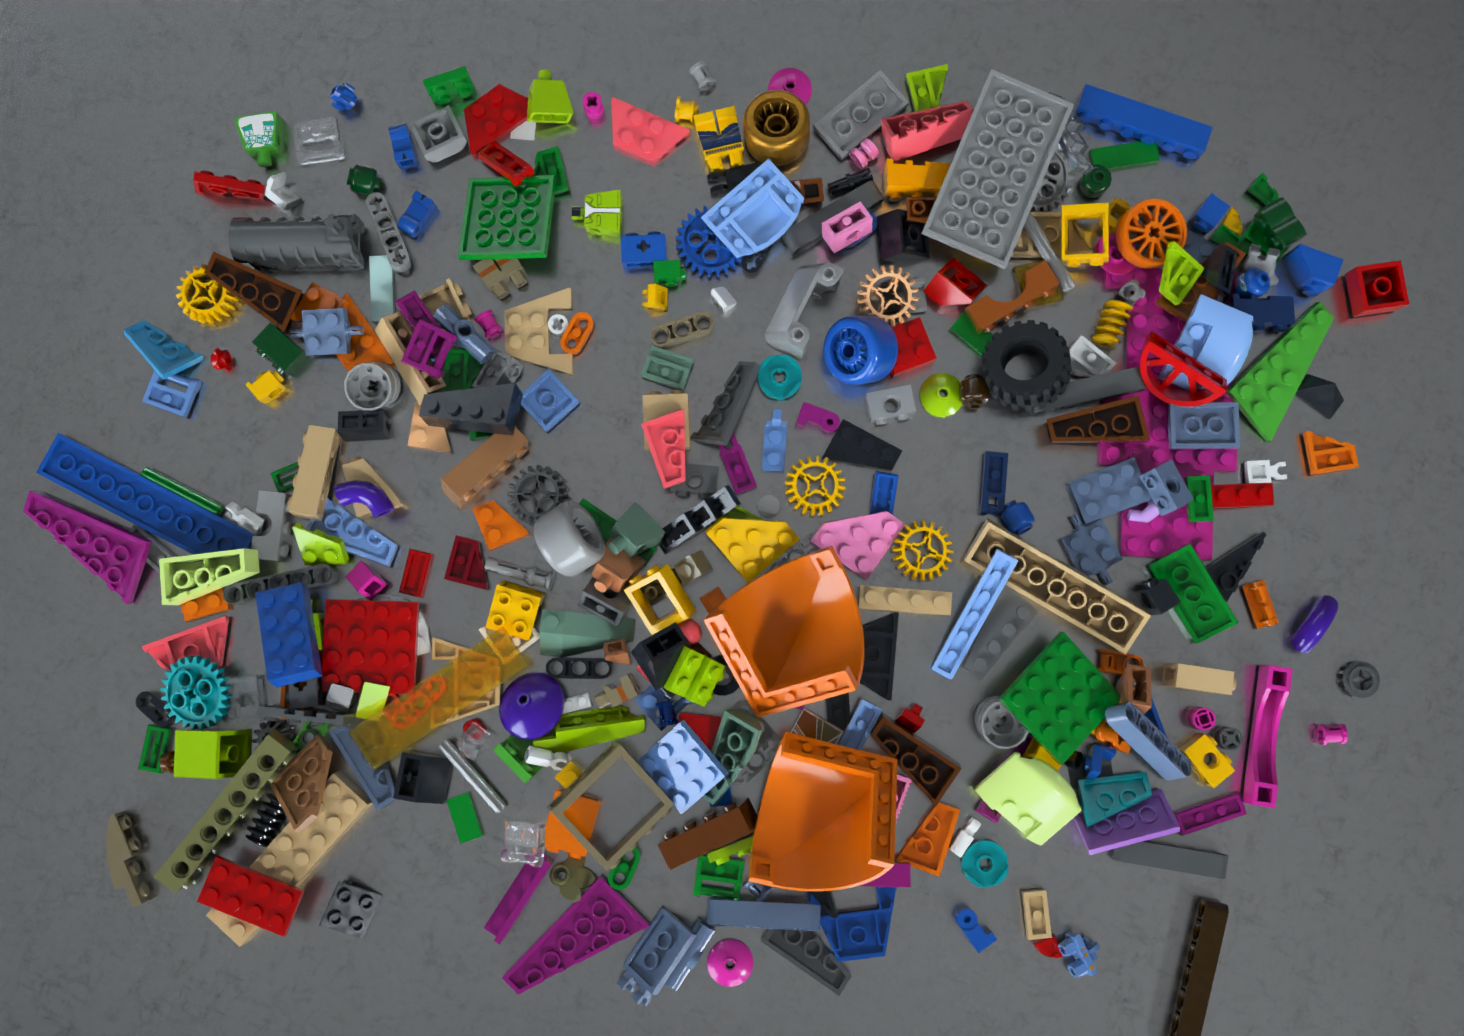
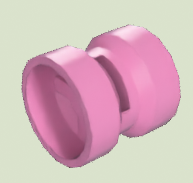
M868 138L861 142L860 147L854 148L849 152L852 162L860 170L866 168L869 161L875 160L880 156L879 150Z

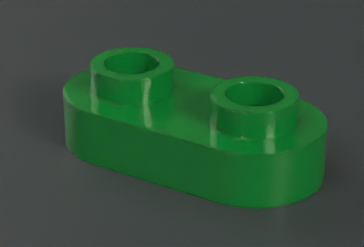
M637 846L631 851L634 855L632 859H627L624 854L621 857L620 863L610 870L608 882L612 888L623 890L629 886L641 858V852ZM622 873L625 877L624 880H617L616 874Z

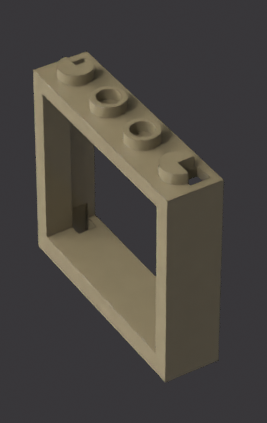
M614 741L547 808L589 854L608 871L620 863L621 857L626 852L632 851L637 846V841L643 835H648L654 829V824L660 818H665L671 812V807L674 803L619 743ZM621 757L661 802L603 857L567 819L563 812Z

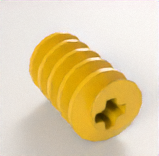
M1110 300L1103 305L1104 310L1100 313L1102 318L1098 319L1097 324L1099 326L1095 328V335L1092 336L1091 340L1101 348L1117 350L1113 343L1120 344L1121 340L1116 335H1124V331L1120 330L1119 327L1127 326V323L1122 321V319L1130 318V315L1125 310L1131 311L1133 307L1119 300Z

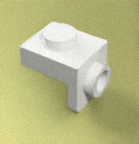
M285 172L270 176L266 182L267 187L264 193L265 196L283 210L299 205L301 197L285 186L288 176Z

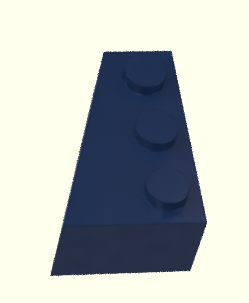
M1233 294L1222 302L1252 315L1253 333L1264 332L1265 329H1273V332H1283L1295 324L1294 300L1292 296L1258 298V295H1249V299H1240L1239 294Z

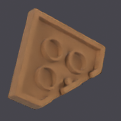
M317 734L279 771L281 772L272 784L269 783L293 829L299 833H302L318 817L333 751L324 736Z

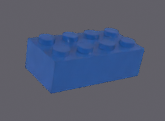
M302 582L256 592L267 681L277 688L322 677L309 589Z

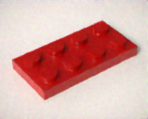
M217 856L213 861L197 902L284 937L289 931L305 890Z

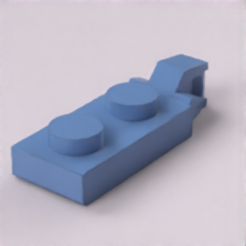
M773 409L772 420H766L761 471L784 472L787 422L781 421L782 409Z

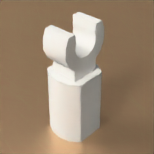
M529 746L525 752V762L543 767L551 766L554 770L559 771L563 769L562 762H567V754L564 752L552 753L551 750Z
M971 817L965 828L959 830L948 849L962 857L974 838L972 836L979 829L981 823Z

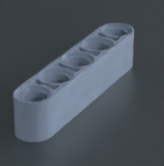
M1127 702L1110 706L1106 709L1107 723L1165 780L1170 781L1191 776L1192 765L1190 760L1134 704Z
M708 900L706 925L819 931L821 906L814 904Z

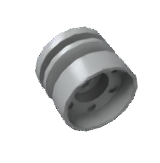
M384 362L362 363L354 366L347 373L344 381V391L348 400L355 407L373 411L390 406L398 399L401 392V380L398 372ZM378 381L379 385L377 386V389H374L373 386L375 385V382Z
M1000 696L988 697L975 710L974 725L976 731L984 740L997 748L1010 749L1017 747L1025 740L1029 733L1028 730L998 699ZM997 716L1003 721L1001 725L995 720Z

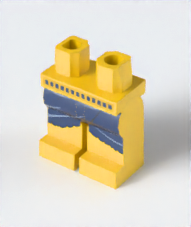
M735 106L715 110L719 135L713 111L693 115L694 126L705 165L709 166L712 173L723 171L722 161L730 160L732 168L743 166L744 146Z

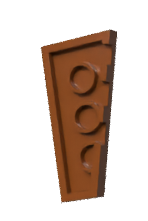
M1225 242L1224 244L1238 252L1235 264L1236 269L1246 253ZM1200 274L1180 305H1174L1165 296L1160 297L1155 302V305L1186 323L1200 294L1215 299L1220 291L1212 287L1206 278Z

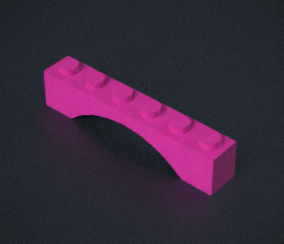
M1259 665L1242 798L1243 802L1251 805L1275 808L1278 790L1276 743L1282 711L1290 693L1293 671L1291 668Z

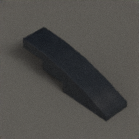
M729 485L724 486L715 494L662 528L665 534L658 545L663 553L667 554L739 506L741 503Z

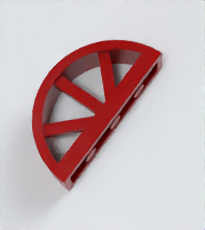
M1150 331L1142 347L1140 372L1146 387L1156 397L1169 404L1191 407L1212 402L1227 391V380L1153 331ZM1152 352L1158 357L1148 359V354ZM1168 364L1175 367L1162 382L1150 369L1151 366ZM1182 372L1188 376L1190 391L1169 387V385ZM1196 382H1198L1205 388L1197 390Z

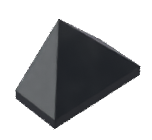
M1220 244L1201 264L1205 268L1201 274L1212 287L1225 295H1230L1238 252L1226 244Z
M1310 374L1304 376L1296 392L1297 396L1329 419L1332 418L1344 402L1334 382Z

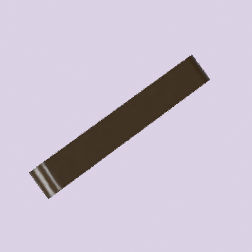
M1202 898L1199 903L1169 1036H1201L1228 919L1229 908L1227 904Z

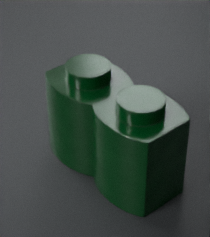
M1283 197L1260 209L1254 215L1255 225L1266 234L1267 243L1270 248L1282 251L1307 235L1303 225L1294 216L1290 205Z

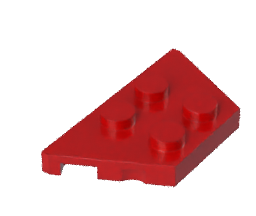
M498 84L464 109L470 152L474 158L488 144L493 141L498 142L527 121V97Z

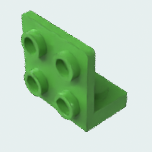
M511 734L504 742L499 743L493 751L524 783H527L543 766L525 762V752L529 746H534L533 739H520Z

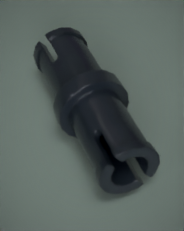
M869 167L851 175L847 173L845 177L827 183L831 197L847 190L853 191L855 187L873 180L872 174L863 177L871 173Z

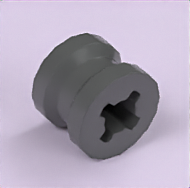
M1223 726L1214 733V740L1221 749L1236 750L1242 744V734L1236 728Z

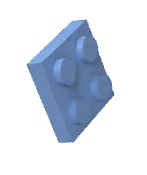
M550 369L523 392L521 405L546 432L551 430L580 403Z

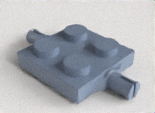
M347 308L301 310L302 329H290V333H298L290 334L292 339H304L306 356L351 353L350 341L352 335H364V331H356L364 329L363 325L351 326L348 320Z
M1078 513L1070 516L1069 518L1075 529L1069 535L1060 538V541L1074 568L1088 576L1099 574L1105 586L1112 583L1113 581L1107 569L1123 559L1103 519L1092 524H1083Z

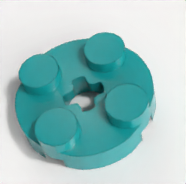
M773 355L761 363L757 381L761 391L766 396L781 401L792 397L799 390L802 373L800 365L795 359L788 355ZM776 372L778 374L781 372L785 373V381L776 382L774 374Z
M979 839L971 843L962 855L961 867L966 878L974 885L984 888L993 887L1000 884L1007 876L1009 869L1008 857L1004 849L997 843ZM989 858L990 868L984 867L980 869L981 863L979 861Z

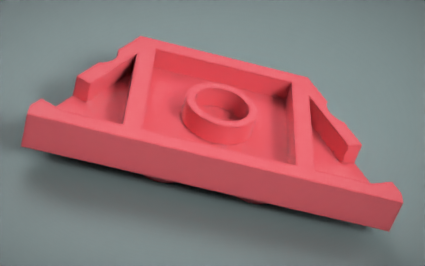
M612 97L613 146L654 164L662 158L664 153L671 151L675 144L684 137L687 138L690 134V130L617 98Z
M220 617L143 645L142 648L157 660L156 663L161 668L170 670V665L177 663L178 659L191 655H202L203 658L210 657V663L217 661V668L223 666L229 617Z

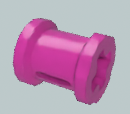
M596 92L585 94L582 99L585 114L591 119L600 118L604 113L601 96Z
M491 309L480 313L474 319L482 327L486 339L495 337L503 330L501 325H498L494 319Z
M1319 724L1316 729V736L1321 745H1326L1328 742L1346 744L1348 731L1345 724H1337V726Z

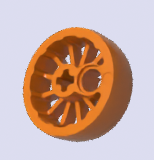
M1162 199L1142 200L1129 207L1120 217L1116 226V244L1121 255L1134 266L1140 268L1163 266L1166 253L1164 254L1162 246L1167 250L1169 243L1165 238L1175 241L1182 248L1185 245L1187 238L1185 219L1181 212L1168 201ZM1159 213H1160V214L1162 215V217H1161V219L1158 221V216H1159ZM1138 215L1143 217L1144 225H1140L1138 223ZM1167 219L1169 225L1163 227V223ZM1171 228L1172 233H1166L1165 230ZM1129 232L1137 233V237L1130 239ZM1135 241H1139L1141 244L1137 250L1132 246V243ZM1147 246L1146 257L1141 255V252ZM1154 249L1156 251L1158 259H1153Z

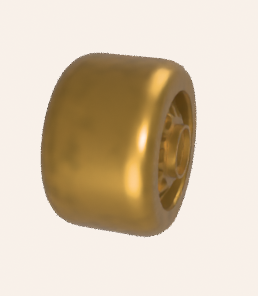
M770 90L759 94L748 104L743 116L744 141L750 154L762 163L769 158L775 166H780L795 161L805 152L810 140V115L806 105L798 96L784 90Z

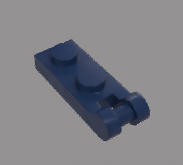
M984 452L981 502L979 507V514L981 515L995 513V516H1001L1004 511L1008 453ZM989 498H997L996 505L989 504Z

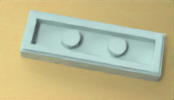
M387 255L369 256L371 322L379 323L382 317L395 313L394 270L389 263Z

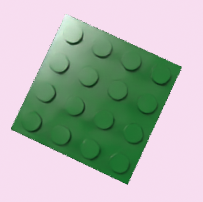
M536 175L529 178L526 177L517 187L506 177L469 178L458 249L459 259L547 258L556 188L555 176Z
M1060 631L998 699L1058 764L1063 765L1106 717V709L1117 705L1121 695L1067 634Z

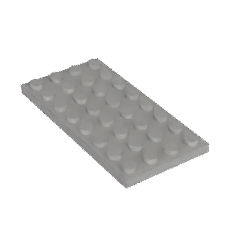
M991 69L921 234L1005 269L1074 104Z

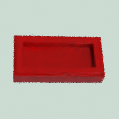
M409 549L398 593L423 597L433 554Z

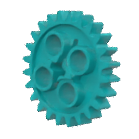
M191 655L178 659L177 663L170 665V670L165 671L168 677L161 680L166 684V687L160 688V691L166 693V696L161 697V700L168 703L164 706V709L170 708L171 712L168 716L175 715L176 724L183 721V728L190 726L191 730L198 728L203 730L215 726L216 723L223 720L222 716L228 714L225 708L232 706L227 701L228 698L233 697V694L227 691L232 688V685H226V681L230 677H223L222 673L225 669L218 670V662L210 663V657L203 658L202 655Z

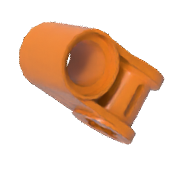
M1099 649L1101 659L1100 667L1097 669L1102 673L1123 674L1129 659H1133L1136 662V666L1144 667V661L1140 656L1120 653V651Z
M1107 721L1100 722L1096 729L1097 740L1108 744L1111 748L1129 754L1131 746Z

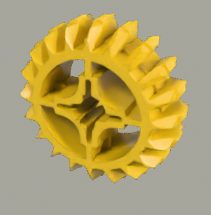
M202 263L201 268L193 266L192 273L186 271V279L180 278L183 285L176 286L181 291L176 296L181 300L178 303L179 307L184 308L183 313L187 316L190 315V319L198 320L202 324H205L206 321L214 324L215 319L219 322L222 321V315L230 317L228 310H236L232 303L239 300L216 281L210 280L208 283H202L203 280L210 278L204 273L207 265ZM204 288H205L206 290H208L209 296H210L212 299H210V298L208 297V295L206 294L207 292L204 290ZM208 304L214 305L212 308L209 309H200L202 306L205 307Z
M816 455L815 462H812L811 456H807V464L802 459H799L800 468L794 464L791 466L795 474L787 473V477L791 478L792 481H785L786 486H791V489H787L785 494H793L788 501L789 503L795 500L798 502L794 506L796 510L802 505L804 507L802 514H805L808 508L811 509V516L815 515V510H818L819 515L823 516V508H826L829 513L832 512L830 504L838 507L839 503L835 498L842 500L844 497L838 491L846 490L845 486L839 485V483L845 481V477H837V475L841 474L842 470L833 471V468L836 466L835 462L830 467L826 465L829 460L827 457H825L823 463L819 462V455ZM811 468L823 470L816 477L806 474L804 471ZM828 476L831 477L834 485L832 495L824 487V481ZM798 477L803 480L807 487L802 496L799 495L796 487ZM821 478H823L820 481L819 487H821V490L814 489V491L812 490L809 494H807L810 491L811 487L809 482L816 483ZM813 495H818L827 500L819 504L807 502Z
M926 520L921 521L920 527L916 521H913V529L909 525H905L904 530L906 534L903 531L898 532V536L902 539H894L893 543L899 545V547L892 548V552H899V555L893 557V561L901 560L902 563L897 565V569L905 566L904 576L911 571L912 580H915L917 574H919L920 581L925 580V574H927L929 580H933V572L936 576L940 577L942 573L939 568L945 571L948 570V566L944 564V561L947 563L952 562V558L946 555L954 553L953 549H947V546L953 544L952 540L945 542L944 538L948 537L949 533L946 532L941 535L939 532L943 529L942 526L934 530L935 522L933 521L930 522L928 527H926ZM925 533L920 543H910L907 541L912 534ZM931 536L939 543L940 553L931 547ZM923 544H925V550L928 551L929 554H924L923 557H921V552L917 550V547L920 548ZM905 548L913 552L915 556L914 566L907 560ZM926 558L938 560L932 568L920 569Z

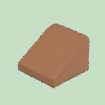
M626 638L603 643L605 660L631 664Z

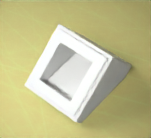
M717 287L711 290V298L723 313H726L737 304L725 287Z
M332 684L325 706L341 712H348L354 690Z

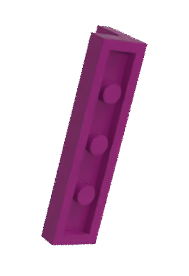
M537 848L533 850L484 926V929L496 936L494 941L499 945L555 861Z

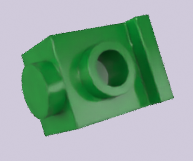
M680 260L653 261L654 283L673 287L677 286V283H682V280H686L685 267H681Z

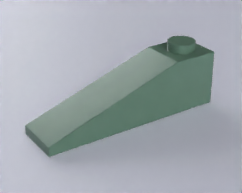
M542 609L540 655L567 657L604 648L603 643L626 638L627 643L633 642L636 619L623 618L617 627L594 614Z
M743 709L724 711L711 750L712 754L729 773L702 796L703 799L712 805H716L755 753L762 733L759 718Z

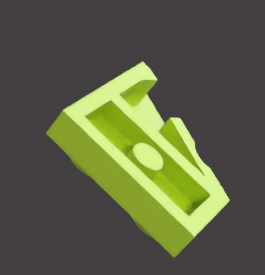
M948 64L906 73L905 77L914 112L939 107Z

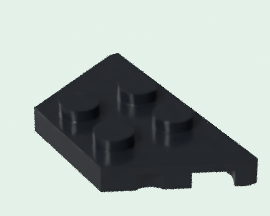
M894 612L862 625L864 634V666L860 683L892 701L899 612Z

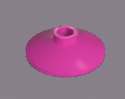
M784 68L772 76L769 81L768 91L784 90L798 96L806 105L811 97L812 86L804 72L795 68ZM793 84L794 88L788 89L786 85Z
M1109 233V262H1104L1100 267L1110 274L1124 275L1132 271L1135 266L1121 255L1116 244L1115 233ZM1103 237L1097 242L1095 253H1103ZM1132 243V246L1134 247V249L1137 250L1135 244Z
M721 940L711 948L708 954V971L711 977L723 986L732 987L740 985L748 979L752 972V953L739 940ZM733 961L735 965L733 968H728L726 962Z

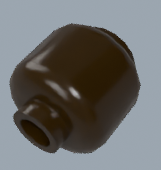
M970 374L965 376L960 382L959 391L962 404L970 409H979L988 402L989 387L981 375Z

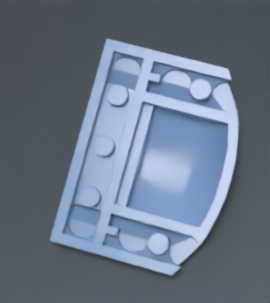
M768 158L707 211L701 219L733 255L739 258L757 253L777 241L796 220L804 197Z
M1200 294L1174 346L1225 378L1228 385L1241 369L1250 350L1253 338V316ZM1170 364L1164 365L1158 377L1164 380L1175 367ZM1181 372L1172 384L1190 391L1188 376ZM1196 382L1197 390L1205 388L1204 386Z

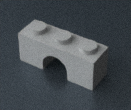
M259 490L256 513L268 515L272 520V529L267 535L252 537L251 549L258 550L259 560L284 562L288 555L287 536L290 535L292 524L289 522L291 513L288 509V500L292 496L290 494Z

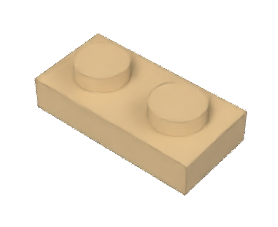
M1046 890L1021 891L1027 939L1052 938Z

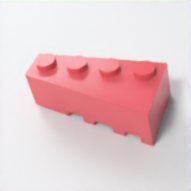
M962 101L881 119L883 144L893 162L954 142L962 138L973 108L968 101Z

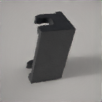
M384 409L373 411H339L337 433L344 441L389 439V432L386 429V424L389 421L384 413Z

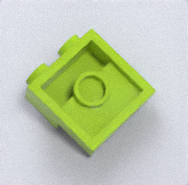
M684 646L663 688L705 707L707 702L713 699V690L717 682L721 681L724 677L725 665Z

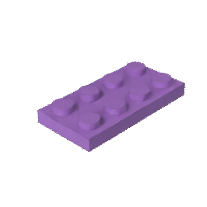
M1162 789L1152 791L1151 797L1089 827L1086 825L1083 809L1073 818L1089 855L1180 832V825Z

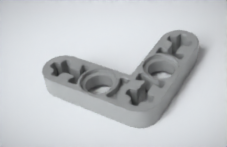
M739 701L734 705L733 709H738L739 705L743 707L747 705L749 707L747 712L752 715L754 714L748 701ZM759 717V721L763 723L765 730L761 734L756 751L753 754L761 756L762 764L755 768L748 761L746 766L753 773L749 775L746 771L742 775L744 780L741 782L739 780L733 781V786L741 787L745 785L774 759L776 754L774 750L767 753L770 756L768 760L758 750L760 747H763L765 751L769 747L767 743L769 740L772 742L777 740L779 744L781 742L779 736L762 717Z

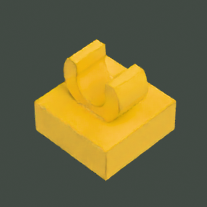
M656 283L648 284V289L642 291V294L648 296V301L642 302V305L658 311L667 310L668 288Z

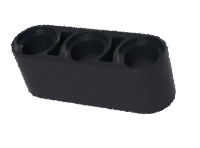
M556 657L547 662L546 672L552 678L604 679L613 674L614 664L612 661L605 660V658ZM556 661L563 665V670L560 674H555L552 671V665ZM579 661L583 662L586 666V671L582 675L577 674L574 669ZM601 662H605L609 666V671L605 675H601L597 671V666Z

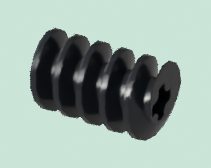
M271 793L266 794L270 802L262 801L261 803L266 809H257L256 811L261 818H252L256 826H247V830L251 832V835H245L247 839L263 847L269 846L272 842L271 839L277 836L276 831L282 827L280 822L286 820L285 812L277 797Z

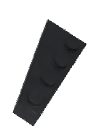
M516 383L424 394L419 416L428 426L513 435L523 393Z

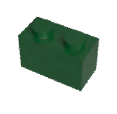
M269 323L252 341L258 347L255 351L265 360L269 357L274 362L272 367L281 374L286 372L292 376L309 358L297 344L272 323Z

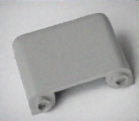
M832 263L799 267L766 330L765 339L767 344L801 361L806 353L805 346L810 334L807 327L797 321L811 293L820 298L827 291L836 293L844 269Z

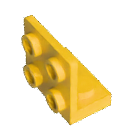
M502 580L496 586L486 628L529 640L539 605L544 602L546 593Z

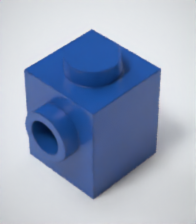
M1211 193L1189 221L1193 223L1197 230L1208 234L1217 225L1230 206Z

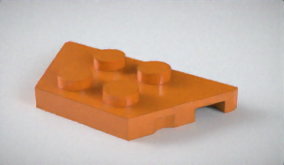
M346 293L343 298L350 302L347 307L348 320L351 326L363 325L364 329L356 331H364V335H352L350 341L351 353L336 354L338 359L348 372L354 366L362 363L384 362L390 366L395 365L372 326L350 295Z

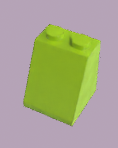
M251 729L175 730L174 777L206 779L234 777L250 757Z

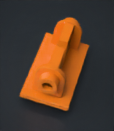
M1264 579L1243 585L1242 589L1256 629L1274 626L1276 623H1279Z

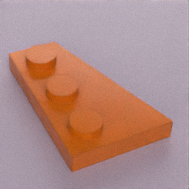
M939 802L895 861L910 862V866L940 876L960 809Z

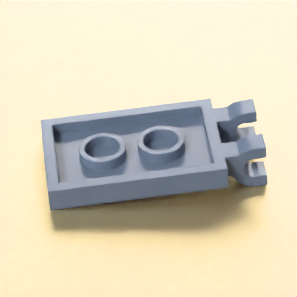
M662 907L623 964L627 971L616 984L622 990L627 989L629 992H633L638 983L640 987L634 992L631 999L636 1004L642 1003L644 1006H647L651 1000V994L658 995L697 935L671 912Z

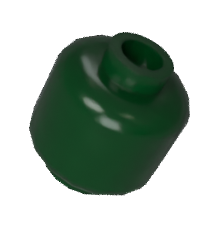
M356 164L354 168L350 167L347 185H350L352 192L368 196L374 190L378 191L381 178L377 177V170L375 168Z
M1093 165L1087 168L1079 182L1082 193L1091 198L1103 195L1111 185V173L1101 165Z

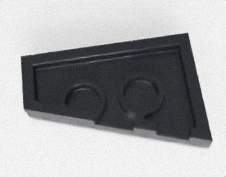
M843 419L822 459L824 460L827 457L829 460L892 471L903 450Z

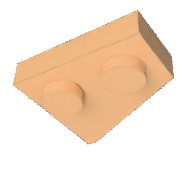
M415 402L407 446L452 454L446 428L428 426L419 416L421 405Z

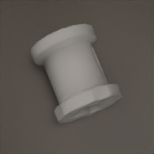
M706 61L696 63L689 70L690 75L694 76L698 82L700 91L710 89L717 82L716 78L711 76L707 69Z

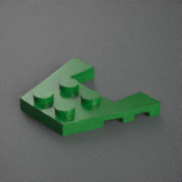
M1261 173L1247 191L1265 204L1264 207L1278 200L1279 194L1266 181L1268 179L1266 175ZM1254 220L1241 237L1224 224H1221L1208 239L1218 246L1228 242L1245 252V256L1248 255L1251 244L1261 245L1260 251L1263 256L1267 255L1270 248L1267 243L1266 234L1256 227ZM1289 247L1280 251L1279 257H1277L1276 263L1279 261V259L1283 256V254L1287 251Z

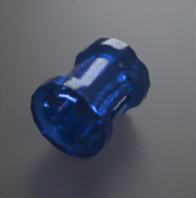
M676 700L656 703V707H659V726L679 723L675 714L674 705L677 704Z

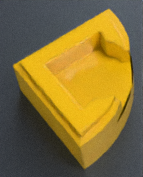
M1231 207L1221 224H1224L1238 236H1241L1243 226L1239 213Z

